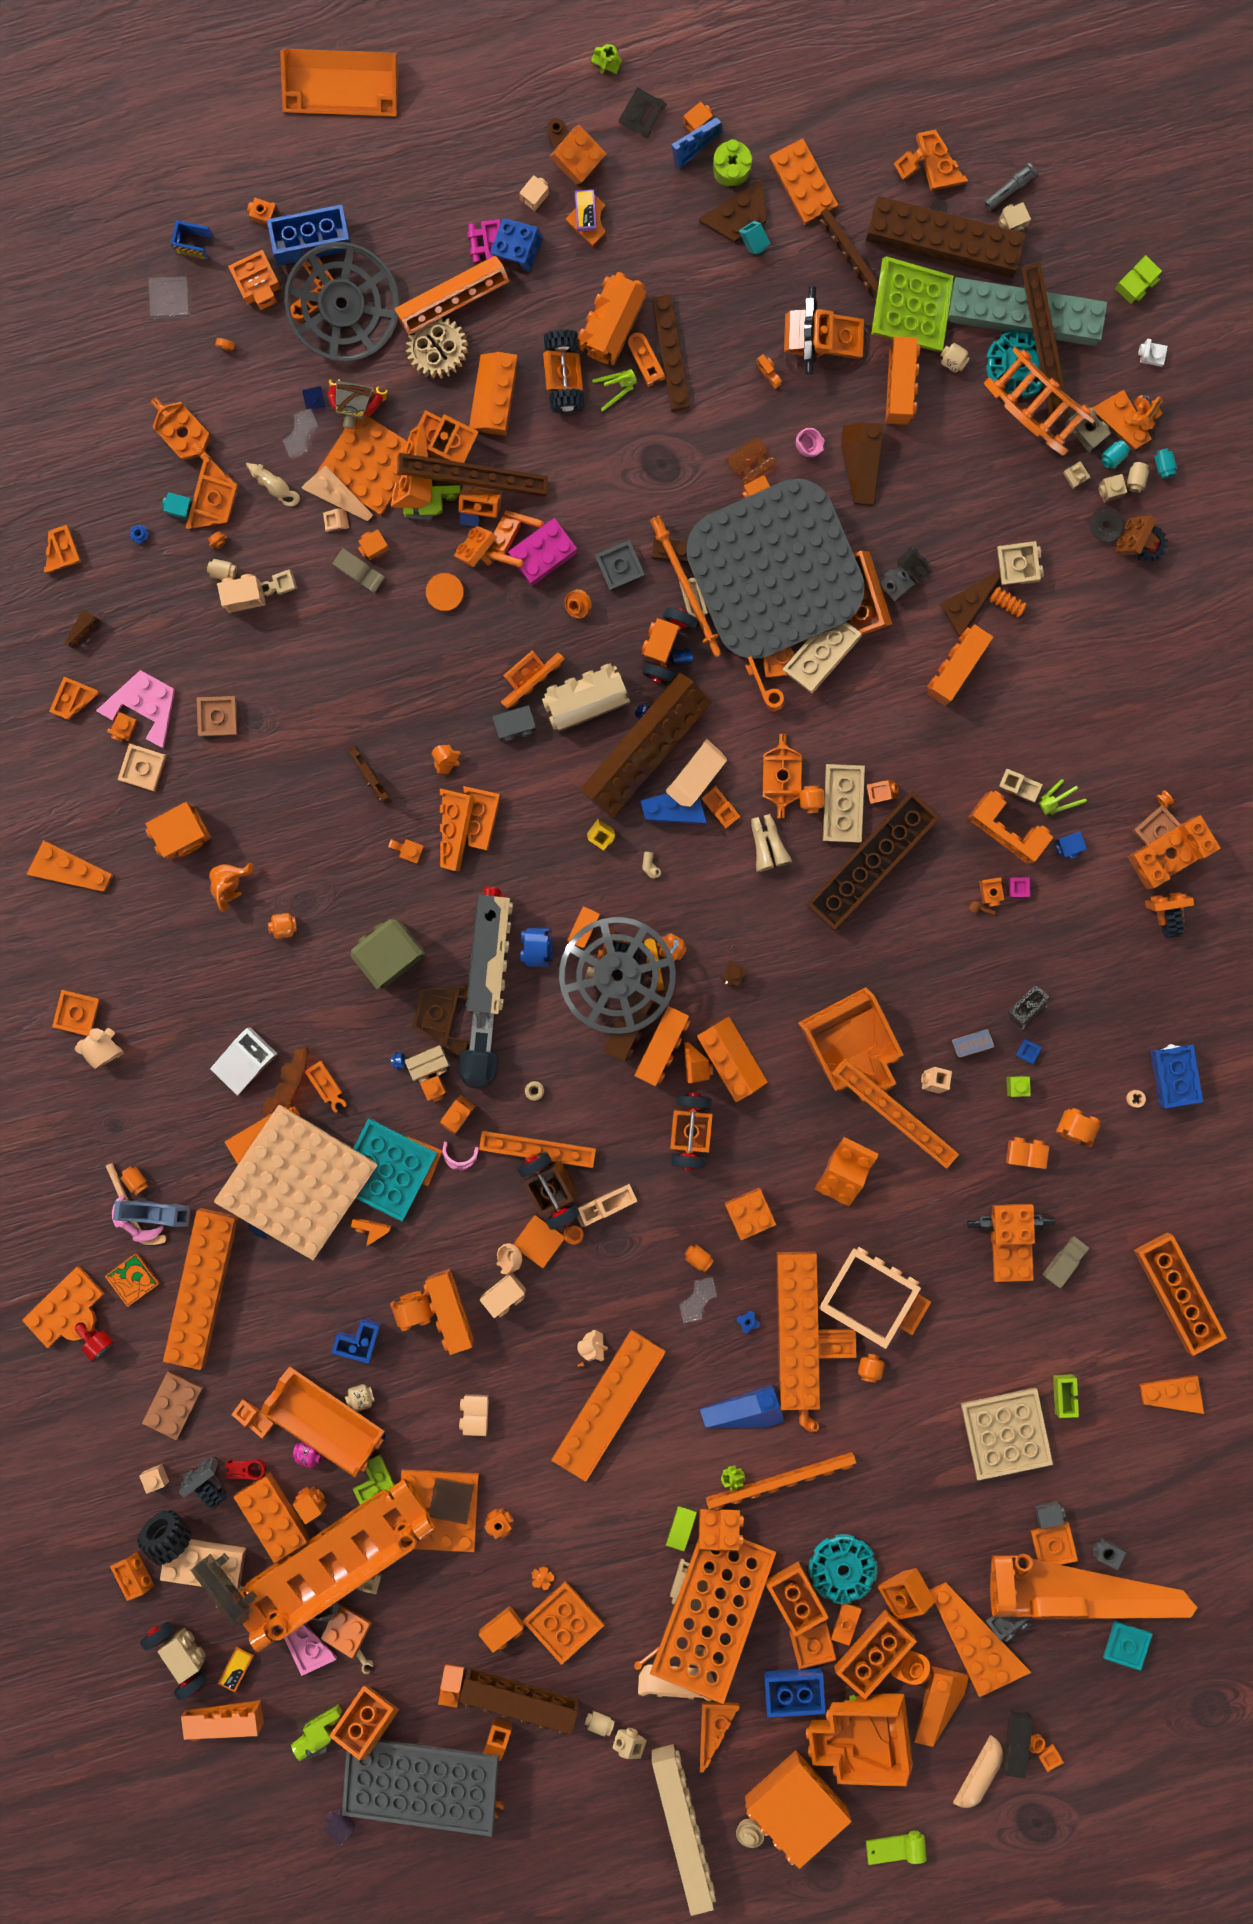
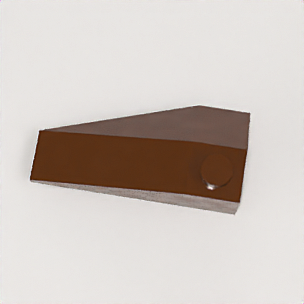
M863 422L843 425L841 448L844 454L854 504L874 505L883 424Z

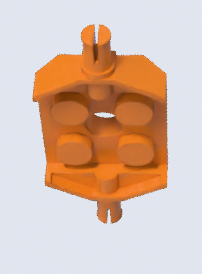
M157 397L153 398L157 404L153 400L150 403L158 410L153 428L180 459L184 461L199 457L204 460V456L211 459L206 453L211 435L183 403L177 402L163 405ZM180 429H187L188 434L186 437L181 438L178 436Z
M779 734L778 747L763 754L762 797L777 805V818H785L786 805L799 799L801 791L802 755L786 745L787 734ZM778 771H786L788 778L785 781L779 780L777 777Z

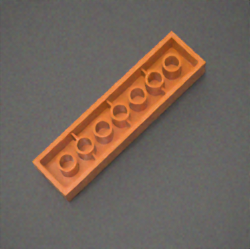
M204 1208L197 1210L163 1362L198 1370L205 1367L238 1216Z
M815 1251L776 1252L779 1406L781 1410L820 1409L817 1254Z

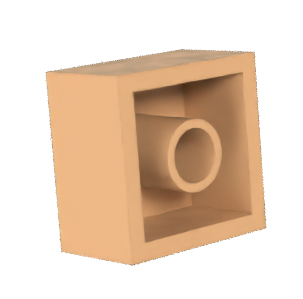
M252 574L242 575L240 579L236 580L226 578L221 583H217L221 605L228 613L266 605L261 582Z
M510 1273L481 1296L480 1301L493 1318L496 1316L501 1318L509 1311L511 1304L514 1303L516 1306L524 1299L526 1288L514 1273Z

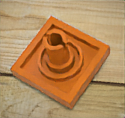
M476 526L469 532L465 542L457 547L454 557L472 567L480 559L489 566L493 562L483 555L497 536L491 531Z

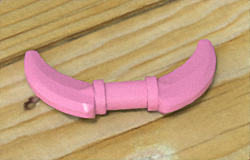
M121 1195L116 1201H123L124 1195ZM114 1206L112 1209V1219L114 1215ZM113 1220L115 1227L124 1228L131 1234L133 1241L136 1242L152 1240L164 1228L161 1225L152 1230H139L128 1221Z

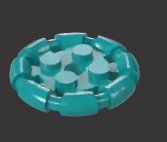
M1011 330L1000 335V339L991 344L986 356L988 360V365H986L988 377L996 381L1006 373L1019 358L1013 352L1014 347L1020 351L1026 350L1032 356L1030 360L1040 369L1037 353L1033 349L1035 346L1033 333ZM1018 339H1024L1025 343H1018ZM1004 344H1006V345H1008L1010 348H1008L1007 350H1005L1002 346H1003ZM1001 359V365H995V361ZM1026 365L1019 368L1005 384L1004 390L1008 394H1012L1016 389V383H1021L1031 370ZM1039 378L1036 383L1032 381L1020 396L1027 398L1039 393L1043 387V382Z
M839 1534L829 1540L826 1538L814 1549L815 1553L809 1560L808 1573L809 1578H812L813 1588L824 1599L828 1598L832 1600V1603L851 1604V1601L863 1599L872 1590V1584L877 1579L878 1565L877 1561L874 1560L872 1549L863 1540L859 1541L852 1535ZM839 1545L840 1550L833 1552L831 1547ZM851 1546L857 1548L855 1553L849 1550ZM821 1556L826 1558L824 1564L819 1562ZM866 1559L867 1564L862 1566L861 1560ZM841 1565H846L849 1568L848 1572L844 1575L838 1573V1568ZM825 1574L826 1579L820 1580L819 1575ZM861 1576L867 1577L865 1583L859 1581ZM832 1586L838 1588L837 1592L833 1593L830 1591ZM854 1588L855 1592L847 1593V1590Z

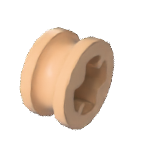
M1139 1090L1130 1091L1126 1097L1128 1104L1136 1108L1143 1106L1146 1101L1144 1093ZM1134 1094L1137 1096L1138 1094L1140 1095V1102L1138 1104L1137 1102H1132V1100L1134 1099Z

